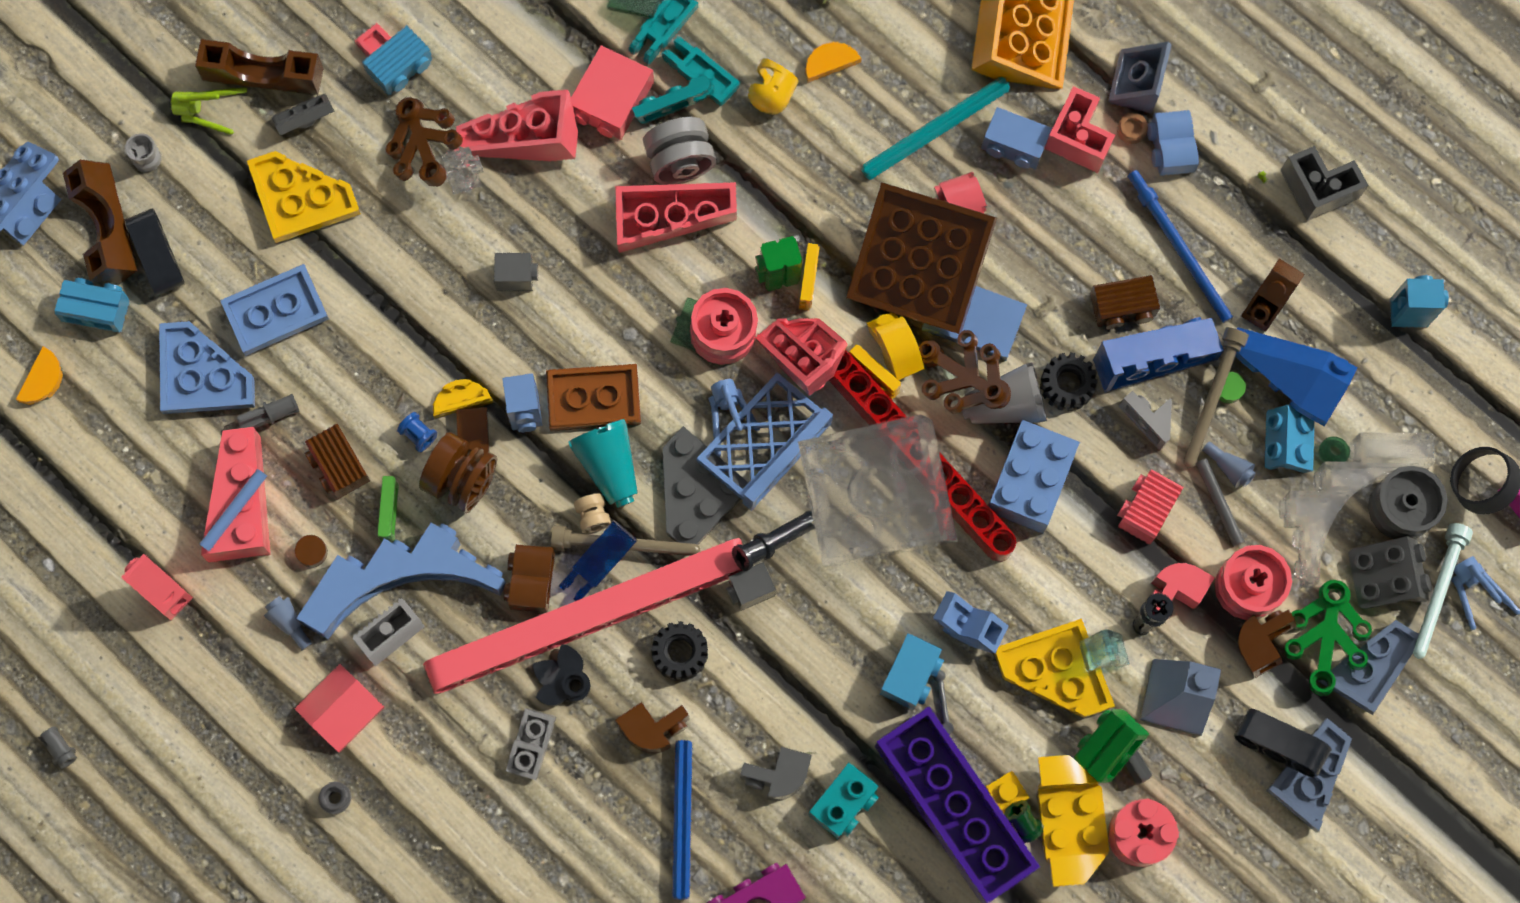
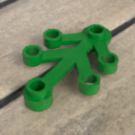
M1339 580L1325 582L1320 587L1318 599L1303 609L1294 610L1291 613L1293 617L1301 616L1304 619V623L1297 624L1293 628L1294 630L1301 631L1306 628L1308 619L1326 609L1323 622L1299 638L1287 641L1284 649L1285 655L1289 659L1297 660L1302 657L1306 648L1322 638L1318 669L1312 672L1309 680L1311 691L1319 696L1329 695L1335 687L1336 678L1330 671L1335 641L1348 656V665L1353 670L1364 669L1368 662L1366 652L1358 649L1337 623L1338 613L1340 612L1352 625V635L1358 641L1367 640L1372 632L1371 624L1363 620L1349 603L1351 593L1348 586ZM1336 592L1339 594L1340 599L1332 600L1328 595ZM1363 626L1368 632L1361 635L1356 631V628ZM1291 645H1296L1300 648V652L1294 654L1288 648ZM1361 656L1364 662L1356 664L1353 662L1352 657ZM1324 680L1328 686L1321 689L1316 685V682Z

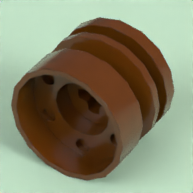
M449 432L440 439L430 454L420 477L419 488L437 499L442 498L449 491L448 504L451 506L458 504L459 510L467 514L474 509L488 490L498 458L490 452L484 455V450L481 447H476L468 455L469 442Z

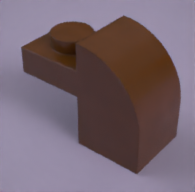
M1289 609L1283 613L1281 610H1277L1269 614L1264 619L1265 623L1262 625L1254 614L1241 628L1239 634L1240 651L1255 678L1283 663L1271 641L1297 626Z
M641 702L615 721L627 741L634 748L652 754L670 749L671 745L665 736L671 734L674 737L688 727L686 722L690 720V717L683 705L655 722Z

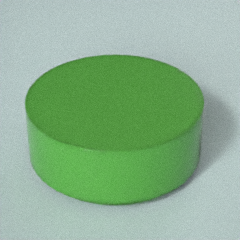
M1229 371L1219 399L1220 401L1235 403L1243 396L1246 384L1242 376Z

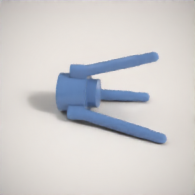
M724 379L714 383L711 386L713 396L708 398L712 411L713 439L720 434L718 407L720 406L721 410H730L737 430L741 431L743 427L736 406L739 403L743 409L747 405L741 389H736L734 380ZM750 412V423H757L754 415ZM715 451V454L721 457V451Z
M1474 556L1455 566L1454 572L1456 576L1451 580L1457 588L1471 630H1475L1476 625L1463 587L1464 584L1468 588H1472L1481 583L1497 603L1503 601L1516 615L1520 614V609L1485 572Z

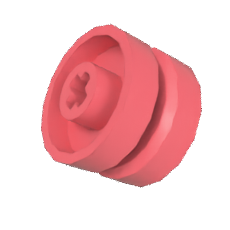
M729 288L713 289L702 295L694 305L691 315L690 336L691 343L696 352L708 362L720 365L732 364L743 359L753 348L758 325L756 308L747 296L740 291Z
M1262 545L1245 546L1234 552L1218 570L1215 580L1216 597L1222 607L1232 616L1248 620L1254 614L1257 619L1271 614L1288 597L1292 585L1291 569L1284 557L1274 549Z

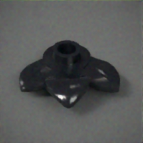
M563 644L559 649L557 661L543 660L533 664L536 678L543 685L537 693L536 699L543 704L558 706L566 700L577 702L583 700L589 694L591 689L590 679L583 672V658L574 648ZM573 681L581 683V688L578 691H571L569 689Z

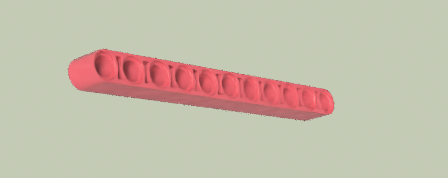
M740 538L729 540L433 657L423 663L434 694L449 691L560 647L563 644L570 643L729 579V576L743 571L737 566L732 556V548L737 544L743 545Z

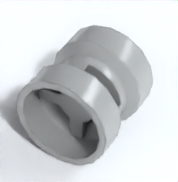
M140 133L131 136L127 140L125 152L136 169L141 172H152L161 164L162 156L150 136Z

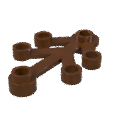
M406 97L396 106V115L400 123L392 140L385 149L392 159L399 160L393 168V173L401 181L409 180L414 173L411 163L418 149L423 162L419 170V177L428 186H441L446 180V170L435 160L429 141L444 143L450 150H456L461 146L463 137L454 129L444 131L423 127L421 120L435 121L442 129H448L453 125L455 117L446 108L440 110L424 108L423 103L419 99ZM409 129H411L412 134L405 147L402 143Z
M964 330L957 338L958 344L963 348L965 367L944 355V350L935 341H925L919 345V351L925 366L935 367L938 365L957 377L939 383L934 379L925 381L922 385V393L928 399L936 400L941 395L973 387L980 392L964 397L951 393L945 397L944 407L950 413L958 414L963 409L985 404L990 409H1001L1009 403L1011 389L1005 381L1000 379L998 360L1001 353L995 345L991 343L985 344L979 352L980 357L987 365L988 381L979 376L976 351L978 338L972 331ZM968 337H971V341L967 344H964V341ZM932 349L929 354L925 355L928 350ZM994 350L993 355L986 358L987 353ZM936 386L935 390L929 393V389ZM998 390V393L995 396L991 397L993 392ZM958 400L956 406L951 407V403Z

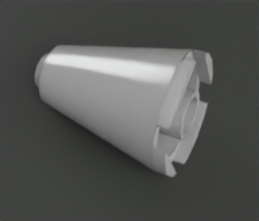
M1033 362L1026 363L1000 376V379L1005 381L1011 389V399L1004 408L990 409L985 404L962 410L964 419L970 418L972 424L1021 423L1022 420L1030 423L1047 421ZM974 389V390H972V391L966 393L965 396L970 395V394H974V393H977V392H980V391ZM998 390L994 391L991 397L995 396Z

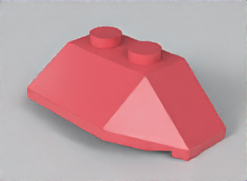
M799 318L790 321L787 319H777L755 337L784 373L809 396L823 388L826 382L834 376L848 345L841 336L820 318Z

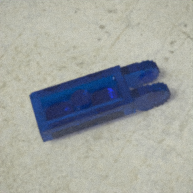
M614 520L573 565V570L561 582L559 587L563 590L569 588L577 575L580 574L588 583L578 590L573 599L577 601L584 598L593 587L596 588L638 540Z

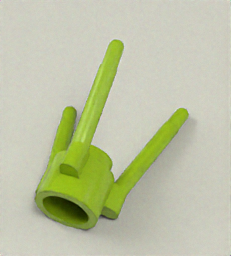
M247 88L174 92L171 100L172 112L174 115H181L182 122L195 123L232 135L234 133L232 129L194 117V114L200 112L201 101L217 100L220 96L243 94L247 92Z

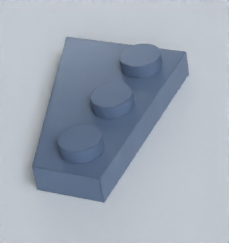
M1395 620L1360 648L1368 656V662L1364 669L1353 670L1348 665V657H1346L1340 664L1330 670L1336 678L1333 691L1373 715L1411 658L1419 634ZM1361 656L1352 657L1353 662L1356 664L1364 662ZM1318 680V682L1322 683L1326 687L1328 686L1326 681Z

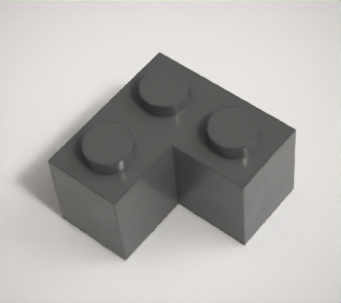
M1315 146L1289 156L1280 169L1307 221L1358 200L1369 186L1355 160L1328 171Z

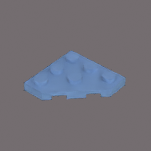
M190 321L159 324L160 411L163 414L255 408V383L252 374L241 367Z

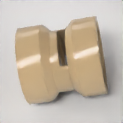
M603 494L587 495L574 502L576 513L581 516L580 527L582 533L597 532L611 525L609 514L605 513L603 508L605 506Z

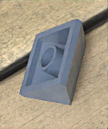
M1162 42L1121 49L1108 101L1111 104L1152 114L1160 96L1172 44L1170 42Z

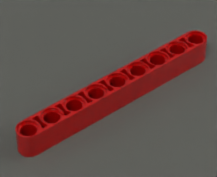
M845 350L841 362L846 367L842 370H836L829 382L983 552L993 561L1002 562L1007 560L1013 553L1017 543L1013 532L851 354ZM857 382L864 385L865 391L860 393L851 390L850 385ZM878 404L884 407L886 412L882 415H876L871 412L870 407ZM901 427L906 432V435L895 437L890 432V429ZM914 449H920L925 452L926 458L917 460L912 457L910 452ZM940 471L945 474L947 480L941 483L936 482L932 479L931 473ZM962 494L967 499V503L965 505H957L953 502L951 496ZM976 516L986 519L988 526L978 528L973 524L972 518ZM996 539L1004 540L1008 544V550H997L993 545V541Z

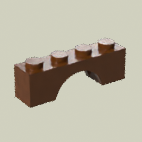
M205 39L200 40L195 64L203 81L319 95L324 70L317 53L288 50L282 56L264 57L242 51L229 42Z
M79 159L63 172L69 200L81 206L90 215L96 227V244L83 253L89 281L120 284L137 272L111 166L110 163Z

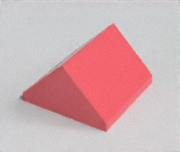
M339 664L295 710L340 753L385 707Z

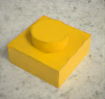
M1013 770L986 786V789L1003 814L1012 803L1029 799L1028 794Z

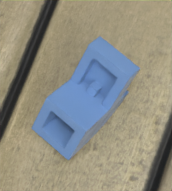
M946 591L933 617L934 620L944 627L943 631L951 637L974 648L995 654L1009 627L992 612L974 608L956 593Z

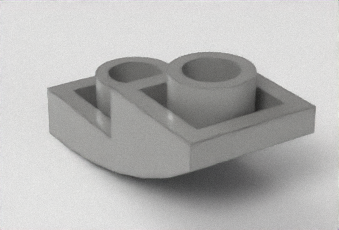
M528 708L524 710L506 772L537 780L552 735L556 716Z

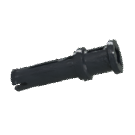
M808 510L767 534L757 533L753 536V540L746 544L735 545L732 548V556L735 563L741 570L748 571L752 569L753 564L772 558L775 550L811 530L817 529L819 522L811 523L817 520L816 515Z
M1161 593L1148 597L1140 607L1139 616L1133 621L1132 627L1135 633L1147 635L1153 628L1163 625L1173 613L1174 606L1171 599Z

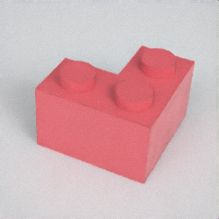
M1073 86L1051 130L1045 150L1098 173L1115 138V134L1090 124L1100 98Z

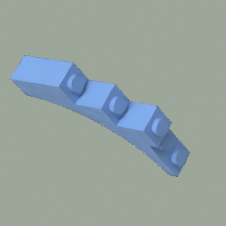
M430 523L411 554L409 553L411 548L401 541L395 539L391 543L384 538L364 570L363 567L365 565L349 555L347 559H344L337 555L296 619L302 625L329 639L343 620L360 605L378 594L400 585L425 580H454L482 587L501 596L504 591L505 580L501 578L503 573L495 567L487 564L486 568L475 563L477 558L463 549L459 553L456 552L461 544L458 538L455 537L457 534L455 530L443 523L439 527Z

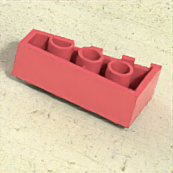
M736 182L615 186L617 247L619 253L737 220Z
M254 427L222 431L204 537L257 468L264 473L261 436ZM265 481L256 490L213 548L208 551L202 547L201 555L209 563L271 555Z

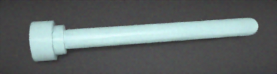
M1452 523L1448 526L1445 535L1448 549L1413 650V655L1417 659H1422L1426 656L1460 551L1470 544L1473 531L1466 525Z

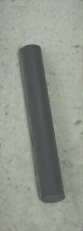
M1208 460L1198 461L1196 466L1233 547L1243 544L1245 541Z

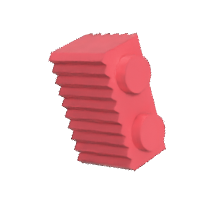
M1152 469L1146 477L1140 474L1132 488L1136 492L1132 502L1126 500L1117 515L1122 518L1118 527L1134 535L1136 538H1140L1141 541L1151 544L1184 487Z

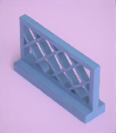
M778 372L738 414L741 422L746 417V423L741 424L743 429H747L748 444H730V433L733 430H737L732 420L697 457V462L743 500L742 504L751 511L827 430L833 419L831 412L825 407L823 409L819 408ZM776 384L787 391L788 401H770V391ZM766 396V402H760ZM805 406L813 414L807 420L793 421L792 407ZM788 407L789 421L772 422L771 408ZM754 408H767L768 422L750 423V412ZM790 427L791 437L787 442H773L772 428ZM794 427H800V428L794 433ZM768 428L769 443H752L751 429ZM726 439V445H720ZM774 448H780L774 455ZM752 449H770L771 459L766 464H753ZM731 450H748L749 464L732 465ZM714 451H727L728 465L715 466L707 458ZM750 470L751 481L742 489L733 481L732 471ZM754 470H760V471L754 476ZM728 471V476L725 475L723 472Z

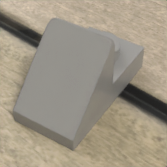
M1131 391L1123 398L1119 408L1160 451L1166 446L1170 440L1172 399L1170 398L1153 413L1150 410V403L1143 396H1137L1134 391Z

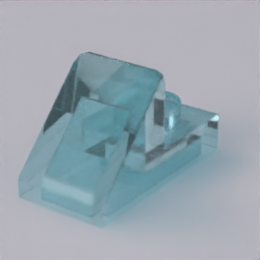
M1106 629L1082 640L1079 644L1086 670L1089 672L1108 666L1119 668L1130 664L1122 634Z

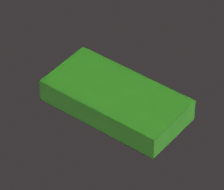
M394 476L382 477L378 538L381 542L385 538L393 543L395 539L399 484Z

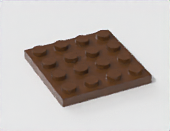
M881 182L846 298L960 334L964 327L997 217Z

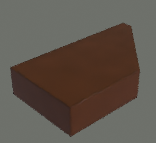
M456 409L457 436L469 442V450L471 452L476 447H481L484 450V455L489 453L488 409Z

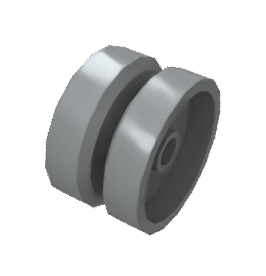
M683 117L666 121L649 130L642 138L646 155L652 159L650 168L654 181L659 184H679L693 180L710 171L716 164L713 147L707 142L709 136L705 122L700 118Z

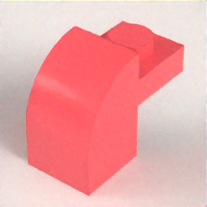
M1172 564L1164 568L1151 582V584L1161 589V591L1155 589L1152 595L1156 593L1165 594L1171 601L1175 598L1194 610L1200 604L1215 577L1192 564Z

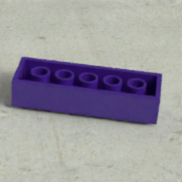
M930 706L876 742L874 747L981 903L991 902L1040 868L1033 855Z

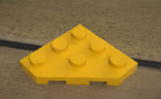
M276 151L247 160L275 243L361 215L352 187L345 181L340 179L338 181L325 175L320 170L304 163H297Z
M1082 618L998 647L996 654L994 653L1004 680L1082 718H1087L1115 707Z

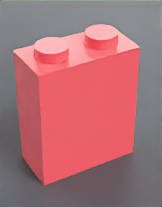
M601 45L571 96L576 122L581 125L589 124L597 128L599 133L608 138L614 136L622 140L635 117L632 107L639 105L638 102L646 97L654 83L653 70Z

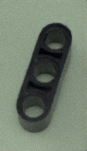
M151 208L126 218L127 229L155 295L158 296L185 285L155 210Z
M1252 708L1248 709L1234 734L1235 740L1243 746L1312 778H1317L1332 751V748L1323 740Z

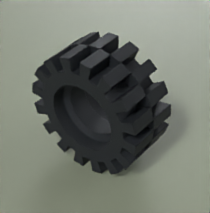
M1070 352L1069 356L1062 353L1058 358L1053 357L1050 363H1047L1040 379L1042 380L1040 390L1043 389L1044 391L1042 394L1044 399L1048 397L1049 405L1053 406L1056 404L1058 405L1057 409L1061 411L1063 408H1067V411H1073L1075 407L1078 410L1090 401L1096 390L1098 379H1095L1097 375L1096 369H1091L1093 364L1090 361L1084 362V356L1080 355L1079 358H1076L1075 353ZM1063 372L1074 373L1080 380L1079 389L1074 392L1063 391L1058 385V376Z
M678 621V624H673L672 622L667 624L666 628L662 627L658 635H655L653 645H651L652 659L656 669L661 672V675L664 677L668 676L673 681H676V679L687 681L689 677H696L697 673L704 669L705 662L708 659L707 641L702 635V631L699 628H694V625L691 623L688 625L684 624L683 621ZM676 640H684L692 648L691 657L683 663L672 661L667 653L669 645Z

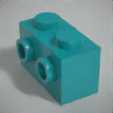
M849 762L809 811L808 816L836 839H839L842 833L848 837L859 823L855 819L862 808L868 812L879 798L875 794L879 786Z

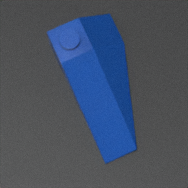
M1238 327V330L1247 333L1249 337L1246 346L1242 347L1240 352H1236L1235 357L1252 372L1263 374L1270 381L1268 386L1275 392L1281 390L1292 401L1289 405L1297 412L1325 426L1350 385L1358 367L1331 352Z

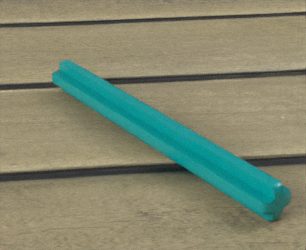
M1004 77L997 78L864 163L861 169L868 180H872L1006 94L1010 88L1009 83Z

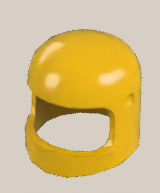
M763 58L757 68V72L764 82L763 84H751L748 98L751 104L759 111L775 115L785 110L799 81L792 72L770 59ZM765 68L773 71V77L768 74Z

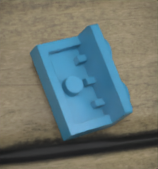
M1291 405L1268 410L1266 412L1265 468L1271 470L1284 467L1302 473L1313 471L1315 421L1297 412Z

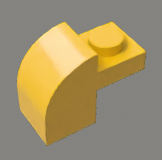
M891 312L883 314L867 323L869 333L881 347L886 367L897 380L924 369L919 347L903 316L899 318L895 313Z

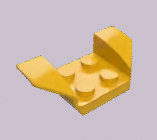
M1069 755L1038 757L1041 780L1037 790L1040 821L1044 825V831L1042 832L1044 858L1047 863L1050 862L1053 887L1083 885L1109 852L1102 787L1099 785V782Z

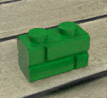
M790 236L779 239L778 243L775 240L762 243L760 255L755 256L757 264L755 272L759 284L764 283L768 291L781 289L782 285L789 287L799 284L802 258L796 238Z
M1123 709L1106 710L1096 721L1099 725L1093 734L1085 735L1077 745L1080 750L1076 753L1074 759L1084 769H1087L1088 773L1097 782H1111L1149 736V733Z

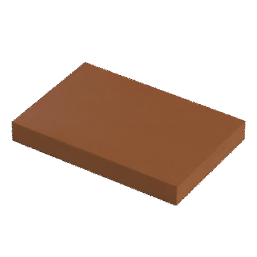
M637 364L546 370L550 431L601 428L621 419H625L627 426L641 425Z

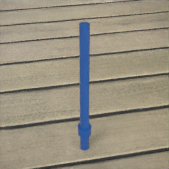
M1138 170L1131 172L1127 177L1138 192L1137 198L1143 207H1148L1222 323L1233 318L1231 312L1157 201L1159 197L1154 189L1148 187Z

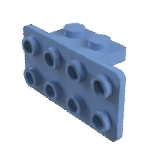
M26 142L17 148L13 158L0 170V232L3 229L23 246L61 201L42 182L58 163L59 158L54 153L30 142Z

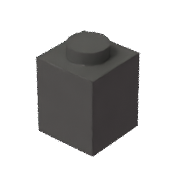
M495 253L494 283L496 290L533 291V281H538L539 269L538 263H533L531 253Z
M764 562L753 566L748 571H741L729 576L730 586L726 587V591L732 604L738 603L741 611L776 595V589Z

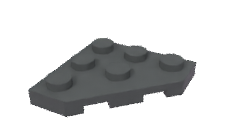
M684 426L663 447L667 535L675 542L699 545L741 498L697 462V457L707 446ZM714 452L707 458L715 466L728 465ZM724 471L723 473L728 476V471ZM732 471L733 481L743 489L748 482L736 471Z

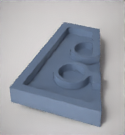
M1328 718L1312 734L1332 748L1317 778L1308 777L1286 766L1266 790L1316 833L1320 831L1326 807L1329 805L1332 797V790L1337 776L1341 772L1352 741L1351 737Z

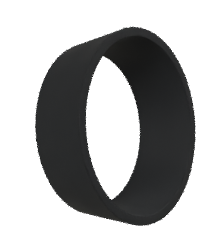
M1477 447L1464 453L1454 464L1450 475L1451 488L1461 505L1468 511L1476 514H1492L1507 507L1517 496L1520 489V468L1514 459L1498 449ZM1485 455L1502 456L1507 465V478L1498 493L1482 501H1471L1459 494L1458 484L1460 476L1472 461Z

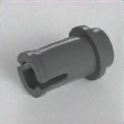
M51 727L40 735L39 740L53 757L52 763L54 766H59L63 769L75 762L77 759L75 755L76 749L69 747L57 727Z

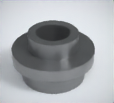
M340 782L326 784L319 793L320 806L330 814L344 812L351 803L350 790ZM333 793H340L341 800L337 804L330 802V797Z

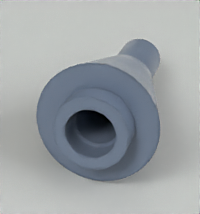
M1210 441L1202 449L1203 452L1217 462V465L1235 488H1238L1240 485L1246 487L1256 475L1253 471L1255 464L1228 452H1223Z
M279 596L265 607L268 612L264 617L288 636L290 635L302 651L312 644L300 628L301 624L296 619L297 615L289 597L283 600Z

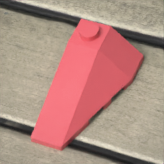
M567 89L539 92L532 95L529 101L519 105L514 102L506 106L507 110L492 116L485 114L456 126V131L463 137L461 146L453 150V153L458 156L536 161L575 159L578 129L570 92Z

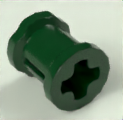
M1021 800L1009 805L1004 815L1017 830L1021 840L1024 843H1029L1042 834L1044 825L1031 814V807L1028 802Z

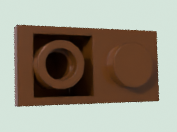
M1279 258L1241 314V317L1266 332L1305 274Z

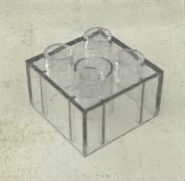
M920 414L798 441L823 566L838 567L958 542L932 419Z

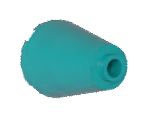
M625 419L609 423L599 429L596 428L568 441L570 449L609 505L616 503L617 508L634 502L633 495L637 494L638 490Z

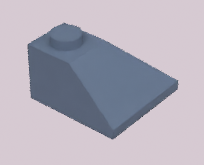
M1153 659L1140 720L1201 736L1215 701L1221 669L1191 661Z

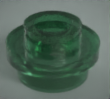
M1332 436L1322 441L1318 453L1320 459L1326 465L1338 467L1348 460L1350 449L1345 440ZM1330 447H1337L1340 451V454H1332L1330 451Z

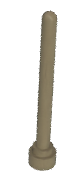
M1226 327L1222 340L1224 341L1223 347L1225 349L1184 458V465L1187 468H1192L1196 464L1236 352H1240L1241 348L1246 346L1249 335L1241 330Z
M554 525L551 534V547L554 550L565 551V548H571L573 545L686 556L700 552L699 545L692 543L573 533V530H568L567 526Z

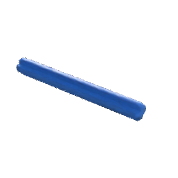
M679 740L675 743L672 897L675 900H687L690 897L692 742L688 740Z

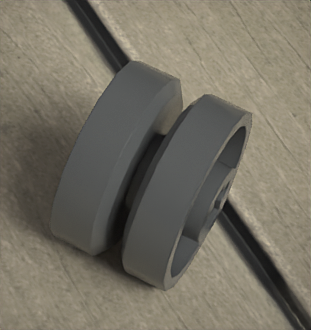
M1411 465L1397 468L1376 485L1369 497L1368 511L1370 519L1377 530L1388 538L1397 539L1408 536L1417 539L1440 522L1446 512L1448 498L1444 485L1435 474L1426 468Z

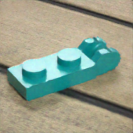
M663 0L642 25L640 32L629 45L628 51L633 55L636 54L644 46L648 38L654 43L644 54L643 62L650 65L659 55L661 49H664L699 8V2L696 0Z
M677 37L673 43L686 56L685 59L681 60L668 49L661 53V57L689 82L694 77L707 76L715 86L714 93L710 96V99L722 107L739 89L740 82L699 48H694L684 39Z
M707 76L694 77L690 80L688 86L672 87L666 91L665 95L657 98L654 96L646 97L638 102L639 105L632 107L638 121L645 124L705 100L707 97L710 98L714 93L715 86Z

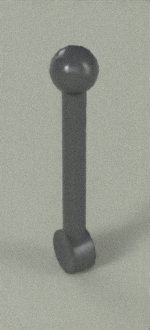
M939 670L937 677H933L938 684L943 718L942 725L950 735L954 727L949 722L943 682L946 675L944 671Z

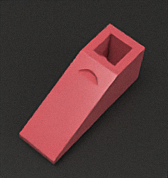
M145 554L129 562L124 570L126 573L121 577L169 620H172L193 598Z

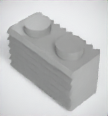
M399 598L398 603L394 602L393 607L389 606L388 611L384 610L383 615H378V619L373 618V623L368 622V627L363 626V631L358 630V635L353 634V640L374 666H377L425 626L404 599Z

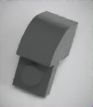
M781 746L775 771L743 763L740 779L746 780L745 785L754 789L763 790L764 786L770 787L767 800H784L796 794L803 786L812 755Z

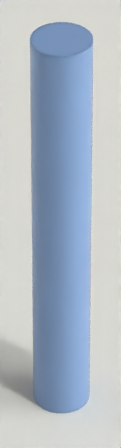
M257 468L200 542L202 547L208 551L213 548L266 479V474Z

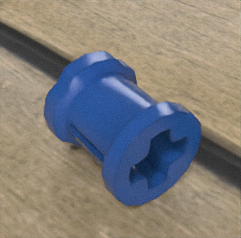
M413 412L399 424L397 432L400 435H405L416 445L415 449L418 452H423L435 441L438 432L434 429L430 430L419 420V414Z

